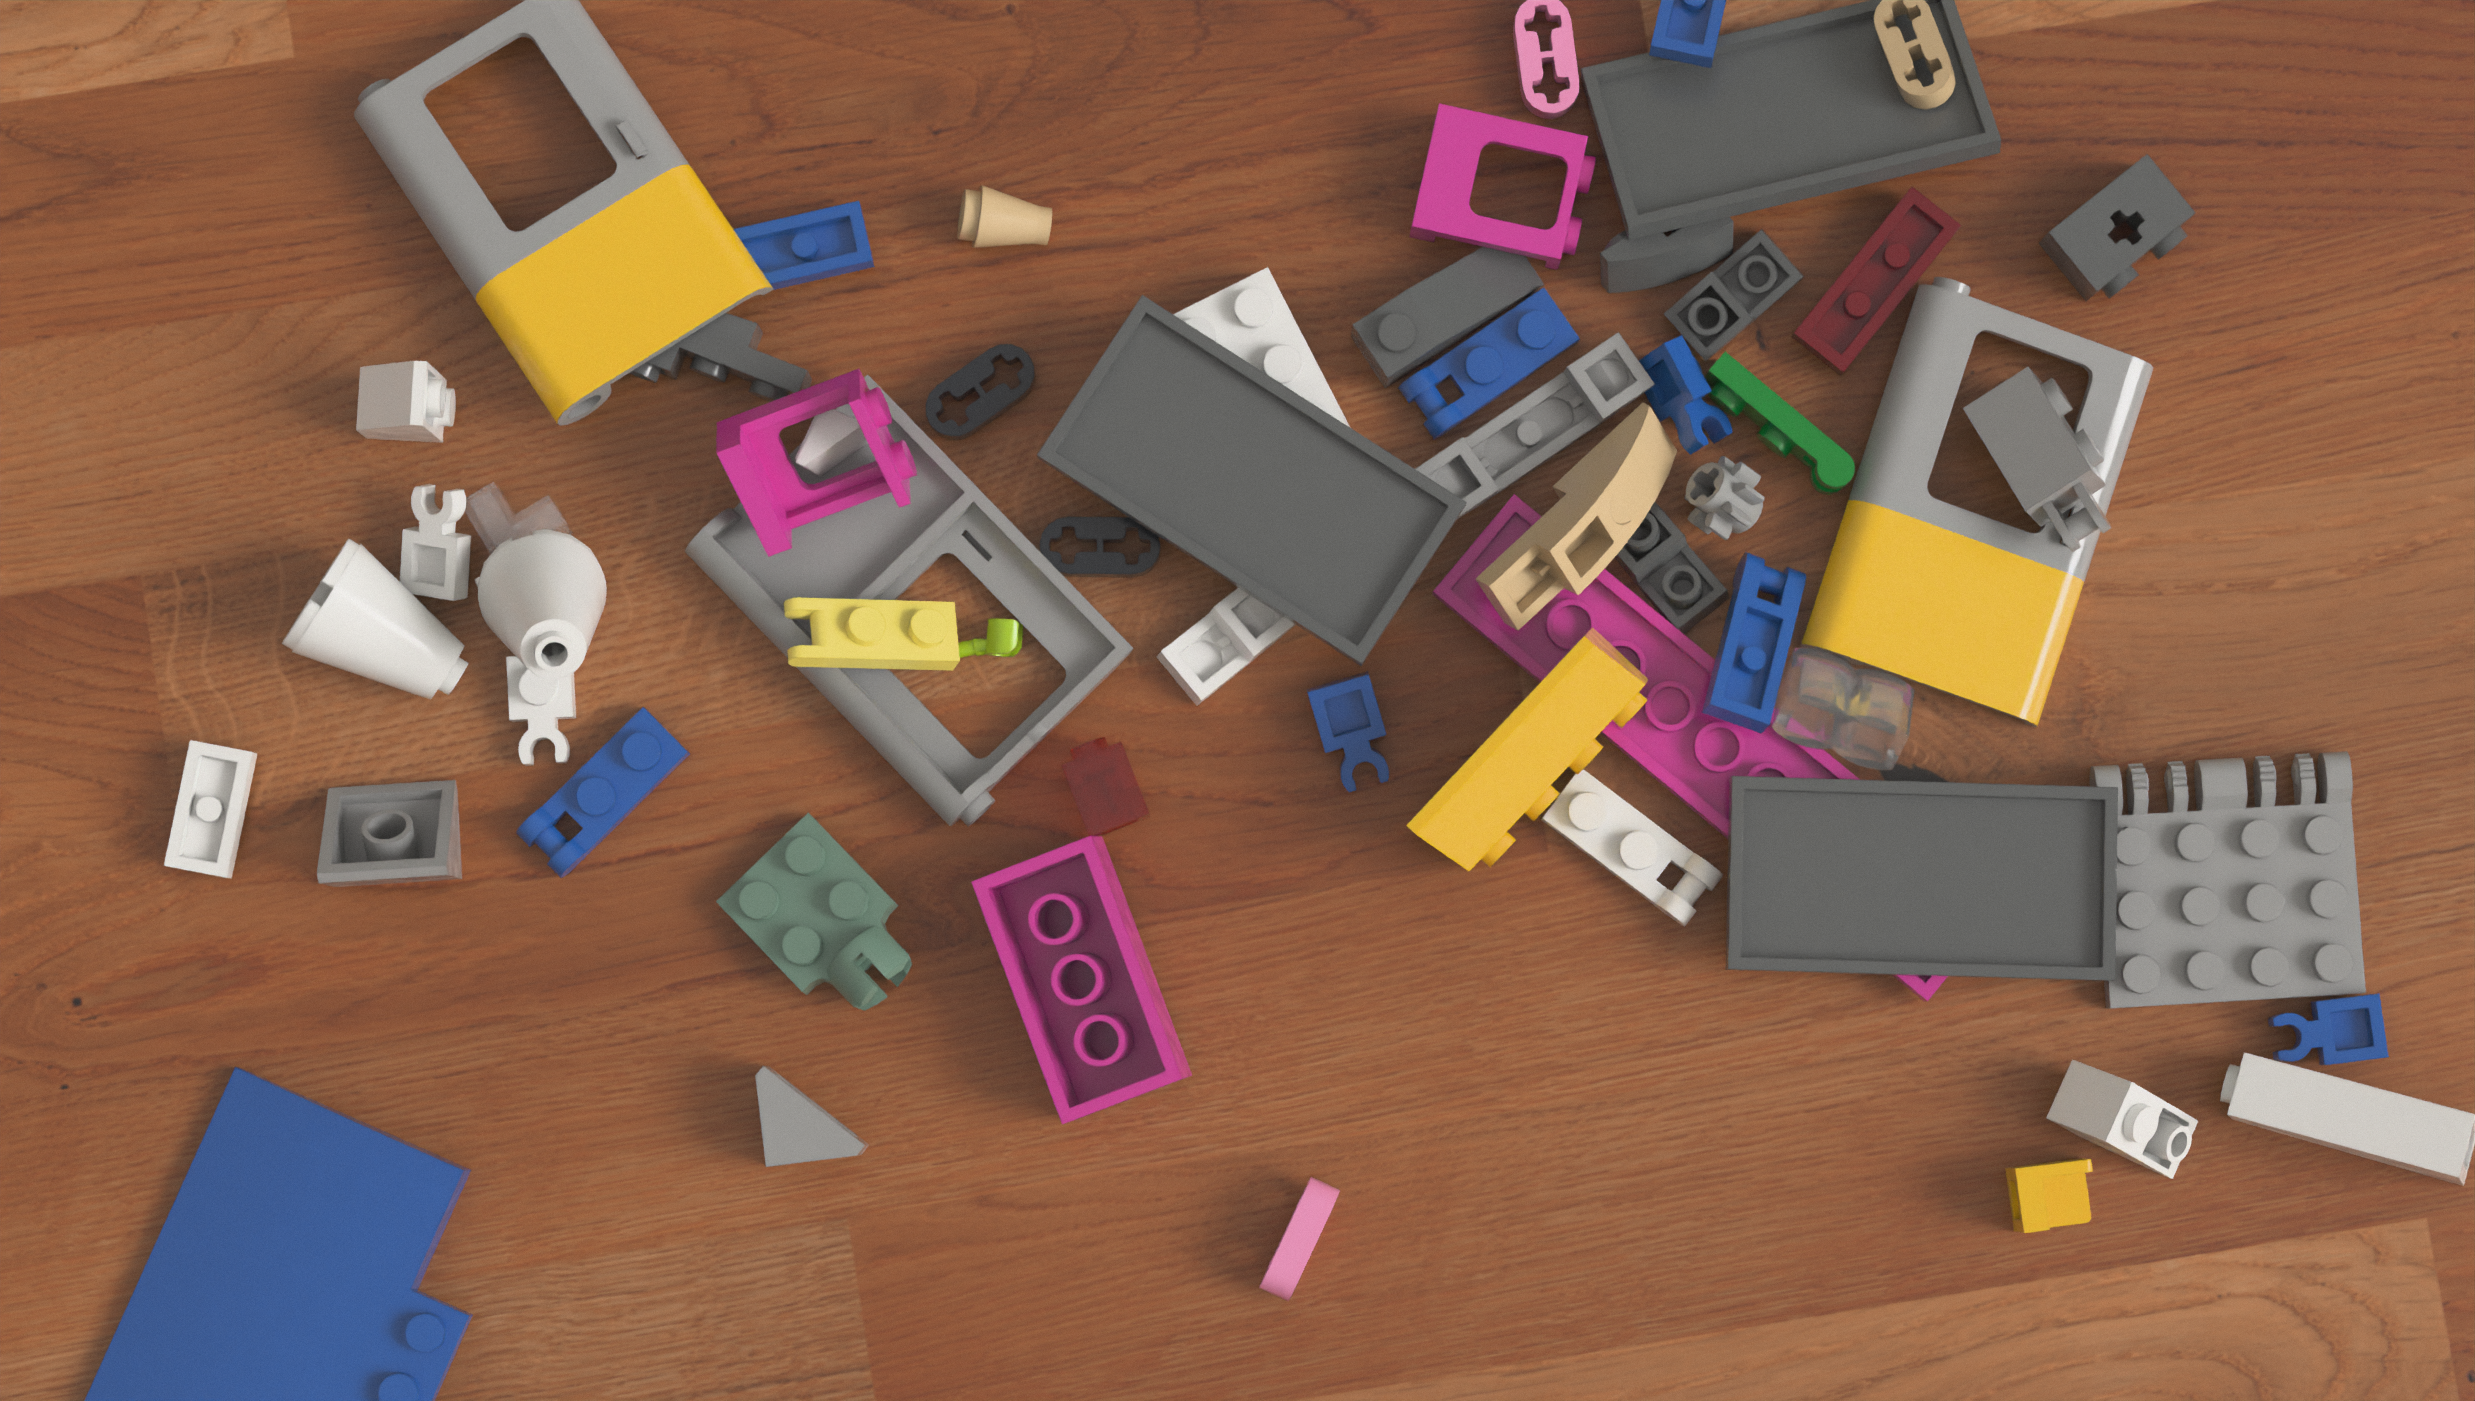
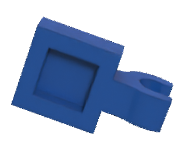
M1682 335L1663 343L1639 360L1655 383L1652 388L1645 392L1660 422L1670 417L1672 418L1678 430L1679 441L1690 455L1709 444L1706 435L1702 431V427L1707 431L1713 444L1732 433V426L1726 414L1719 408L1703 401L1702 397L1712 390L1702 373L1699 362L1692 355Z

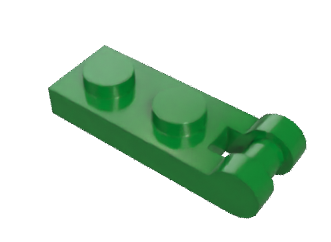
M1725 351L1705 375L1708 385L1712 387V391L1708 393L1710 399L1729 415L1736 418L1742 412L1761 429L1756 433L1757 437L1774 453L1782 458H1786L1791 453L1810 469L1809 478L1811 485L1816 491L1831 495L1843 489L1851 481L1855 472V465L1851 456Z

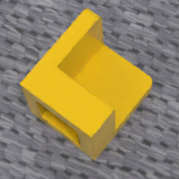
M2079 1158L2005 1168L2014 1232L2050 1230L2051 1227L2088 1223L2091 1220L2085 1174L2093 1172L2091 1159Z

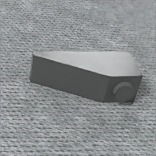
M1482 247L1410 287L1352 325L1351 338L1384 388H1387L1542 288L1544 283L1526 256Z

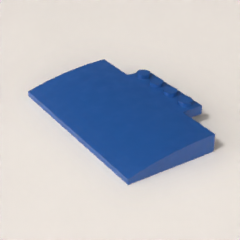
M235 1067L84 1401H435L473 1314L419 1291L418 1288L471 1169L240 1067Z

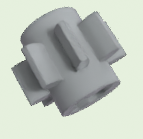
M1721 456L1718 463L1710 462L1700 466L1692 474L1686 486L1684 499L1696 507L1687 518L1688 521L1706 534L1714 532L1724 540H1728L1731 532L1742 533L1747 531L1757 522L1762 512L1765 497L1753 489L1759 483L1761 476L1743 462L1735 464L1725 456Z

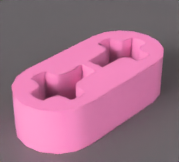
M1527 0L1520 6L1513 25L1521 96L1524 105L1532 114L1544 119H1555L1565 115L1572 109L1579 93V75L1571 18L1568 9L1559 0ZM1535 12H1545L1547 21L1558 22L1559 28L1551 31L1549 38L1550 51L1540 52L1537 33L1525 30L1524 26L1532 24ZM1552 63L1555 82L1560 84L1566 83L1568 89L1559 93L1557 103H1547L1545 94L1534 93L1532 87H1537L1541 84L1543 77L1542 64Z
M1310 1177L1259 1286L1260 1289L1289 1301L1340 1192L1339 1189Z

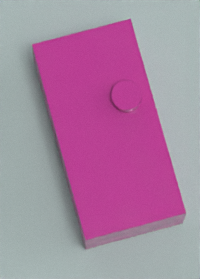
M1091 835L971 882L1062 1124L1192 1076L1102 836Z

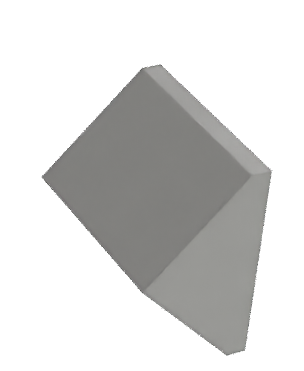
M456 780L328 788L317 867L318 882L332 887L462 879Z

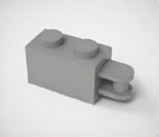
M2026 367L1963 408L2022 507L2040 527L2052 521L2072 552L2081 548L2080 540L2097 529H2100L2102 533L2111 529L2110 523L2092 494L2106 486L2095 466L2104 461V458L2084 428L2075 434L2063 415L2073 410L2053 378L2043 383L2029 367ZM2082 501L2085 507L2065 519L2062 513Z

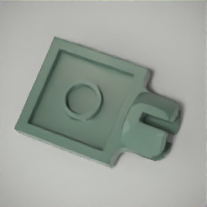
M807 813L716 901L801 992L806 995L816 986L827 982L833 985L853 1007L865 1011L888 997L865 972L868 968L874 965L888 980L890 979L898 987L912 966L909 954L887 932L885 925L889 915L899 905L810 813Z

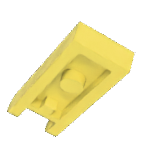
M801 597L790 598L784 601L785 617L789 619L810 620L812 645H798L787 650L788 664L791 666L953 671L960 662L955 602Z

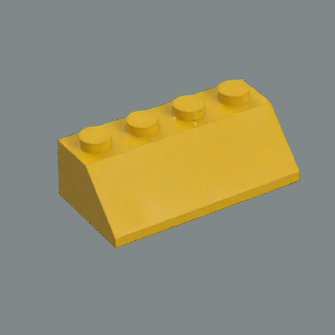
M1592 627L1406 826L1417 836L1467 871H1470L1480 860L1491 867L1516 841L1507 832L1524 813L1532 821H1535L1560 794L1551 784L1564 770L1569 767L1578 775L1602 750L1603 746L1595 739L1598 734L1612 720L1622 728L1648 701L1639 691L1646 685L1649 679Z

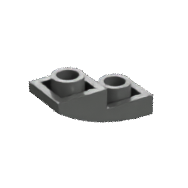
M1730 217L1672 230L1668 237L1664 233H1659L1633 240H1628L1625 230L1612 238L1604 251L1600 253L1601 285L1608 293L1631 292L1672 283L1696 274L1733 254L1734 222Z
M1761 229L1714 272L1711 271L1667 310L1664 315L1699 355L1707 361L1800 282L1804 275L1766 232Z
M1654 502L1640 526L1615 558L1661 616L1685 634L1727 601L1729 594L1723 584L1688 546L1685 535L1658 504Z

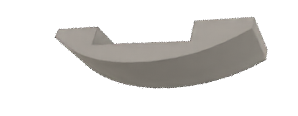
M1618 332L1567 366L1564 372L1466 438H1460L1417 467L1416 470L1467 502L1457 518L1459 519L1585 436L1652 388L1655 383Z

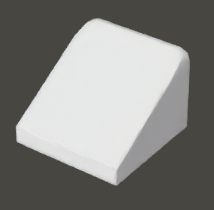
M835 409L816 415L795 457L796 463L808 471L822 476L865 446L868 442L857 419Z

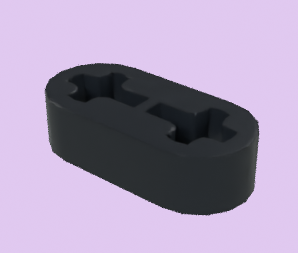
M999 344L988 349L942 381L929 393L926 401V416L932 429L945 439L963 440L974 435L1024 400L1032 391L1035 383V368L1030 356L1022 348L1015 345ZM1003 359L1009 366L1016 362L1023 365V368L1017 373L1020 383L1017 388L1011 390L1008 385L1002 383L985 393L982 386L996 376L993 366L996 361ZM973 392H976L980 397L965 409L968 418L965 424L958 426L952 419L944 423L938 420V417L944 412L941 402L944 397L951 395L957 402L962 401Z
M1129 517L1058 518L1045 528L1039 544L1041 553L1066 577L1134 578L1143 576L1155 567L1161 552L1159 536ZM1073 530L1075 531L1077 541L1097 543V552H1078L1075 554L1074 563L1065 564L1062 561L1061 554L1056 551H1050L1051 542L1062 540L1063 531ZM1137 531L1140 542L1150 543L1151 548L1150 552H1144L1139 555L1138 564L1130 565L1126 564L1123 553L1104 552V543L1125 542L1126 532Z

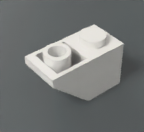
M406 361L360 367L356 431L367 439L443 443L444 426L452 427L454 424L456 410L455 390L453 388H446L447 380L427 361Z
M2073 1059L2046 1117L2085 1140L2173 1179L2180 1161L2187 1155L2190 1149L2192 1134L2198 1123V1120L2135 1083Z

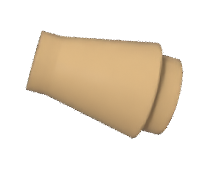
M983 185L980 186L979 191L964 189L959 212L957 238L972 241L973 248L1023 244L1047 246L1052 224V208L1038 206Z

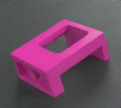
M1439 103L1409 237L1434 243L1435 236L1532 257L1545 260V268L1557 270L1562 253L1574 255L1577 247L1582 218L1571 216L1576 192L1588 194L1596 157L1584 155L1588 136ZM1497 144L1556 157L1565 162L1567 169L1553 227L1545 230L1480 216L1471 210L1469 201L1480 152L1484 146Z
M860 369L717 422L716 453L768 557L792 548V529L892 492L899 508L911 504L909 478L917 476L912 454L904 440L894 442L887 427L888 424L892 423V417L886 399L879 387L869 390ZM849 404L876 461L816 484L803 482L779 436L780 431L787 426Z

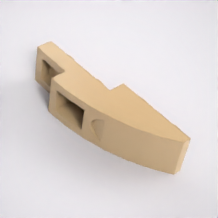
M1642 402L1552 487L1560 500L1476 578V581L1505 624L1519 631L1563 588L1579 595L1620 552L1646 517L1670 473L1677 453L1675 446L1649 405Z

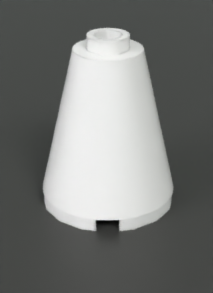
M549 529L532 531L533 535L514 541L510 538L499 544L483 564L477 584L478 601L482 616L489 628L528 670L542 678L559 679L576 671L586 656L605 606L607 594L606 580L597 558L588 546L570 534Z
M351 539L346 541L282 642L293 653L430 700L437 690L449 695L469 664L459 657L465 645L362 544L359 545Z

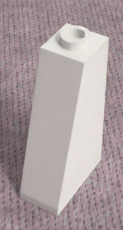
M2245 1052L2240 1066L2229 1065L2221 1091L2220 1101L2230 1104L2227 1115L2233 1120L2464 1186L2475 1146V1114Z

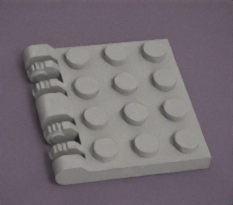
M2347 751L2319 754L2317 768L2320 804H2315L2316 779L2313 758L2309 753L2295 754L2291 766L2295 805L2275 806L2276 769L2273 765V760L2270 756H2256L2253 763L2255 807L2246 808L2248 797L2245 763L2242 757L2195 761L2194 784L2197 811H2187L2189 795L2185 765L2182 761L2168 762L2164 774L2168 812L2147 814L2149 778L2143 763L2128 764L2126 770L2128 815H2122L2123 791L2119 766H2091L2089 776L2090 787H2118L2115 981H2104L2106 1009L2366 993L2351 806L2353 792L2352 768Z

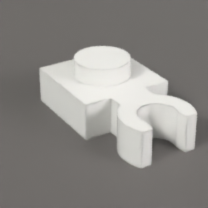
M435 485L415 486L411 496V507L415 517L419 520V527L403 529L400 583L415 595L451 601L468 598L471 535L455 533L456 521L462 517L466 509L464 489L444 491L442 498L443 506L440 510L435 504Z
M516 656L506 657L509 720L512 722L528 721V731L521 737L518 747L521 762L526 766L534 765L535 757L533 750L535 745L541 740L549 739L555 745L556 762L566 764L570 756V745L565 735L558 730V719L576 718L574 672L563 678L546 679L533 674Z

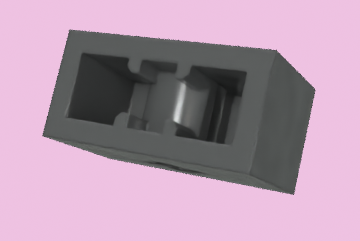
M2146 154L2049 231L2039 242V245L2085 301H2088L2100 290L2110 299L2139 275L2132 267L2135 262L2149 251L2159 260L2188 236L2181 226L2195 214V211L2150 156ZM2126 222L2133 232L2127 239H2122L2115 244L2108 234L2114 227H2119Z

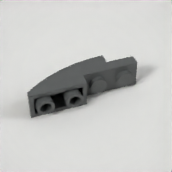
M728 313L721 315L629 373L653 383H657L660 374L677 380L684 360L688 357L693 359L690 369L694 372L725 383L728 374L751 382L748 392L769 402L809 388L812 382V378L806 369L757 351L763 335L758 323Z

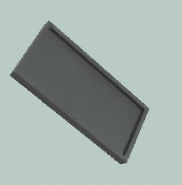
M1869 0L1718 36L1711 68L1650 56V52L1581 68L1582 86L1628 240L2000 153L2001 137L1955 1L1925 0L1930 7L1949 55L1956 82L1952 95L1945 103L1936 108L1926 110L1909 105L1899 93L1874 24L1876 7L1882 0ZM1907 14L1896 17V26L1900 29L1905 43L1916 39L1912 21L1908 19ZM1924 58L1913 61L1917 79L1921 82L1922 86L1925 87L1933 84V74L1928 70Z
M1143 295L1037 454L1038 459L1360 666L1367 659L1467 503Z
M1731 776L1729 780L1725 970L2115 981L2118 787Z

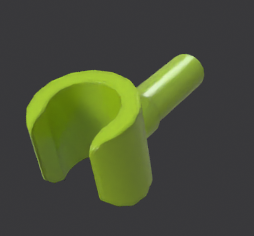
M988 619L987 639H972L958 642L960 658L985 654L997 657H1013L1017 655L1022 648L1023 625L1013 619Z

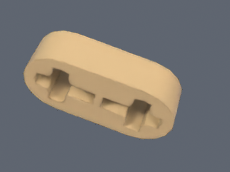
M1882 0L1876 7L1874 24L1900 95L1906 103L1914 108L1926 110L1940 106L1952 95L1956 82L1949 55L1929 5L1925 0ZM1907 14L1908 19L1912 21L1916 39L1906 43L1895 21L1896 17ZM1924 58L1928 70L1933 74L1934 79L1933 84L1925 87L1917 79L1913 61Z

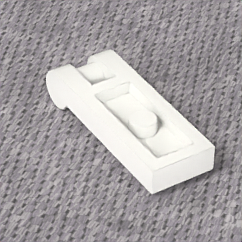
M1584 769L1578 775L1575 774L1541 819L1682 926H1686L1697 912L1692 906L1707 888L1712 891L1723 877V874L1713 865L1692 852ZM1670 862L1685 873L1672 891L1657 881V878Z

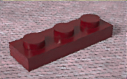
M1911 187L1791 337L1841 376L1962 225L1914 187Z

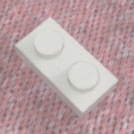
M190 740L164 866L232 879L257 753Z

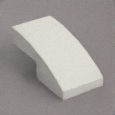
M1237 588L1215 605L1209 614L1165 647L1158 654L1157 659L1195 705L1198 706L1296 624L1245 591Z

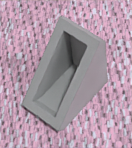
M762 1066L755 1075L766 1167L862 1155L869 1146L868 1143L771 1067Z

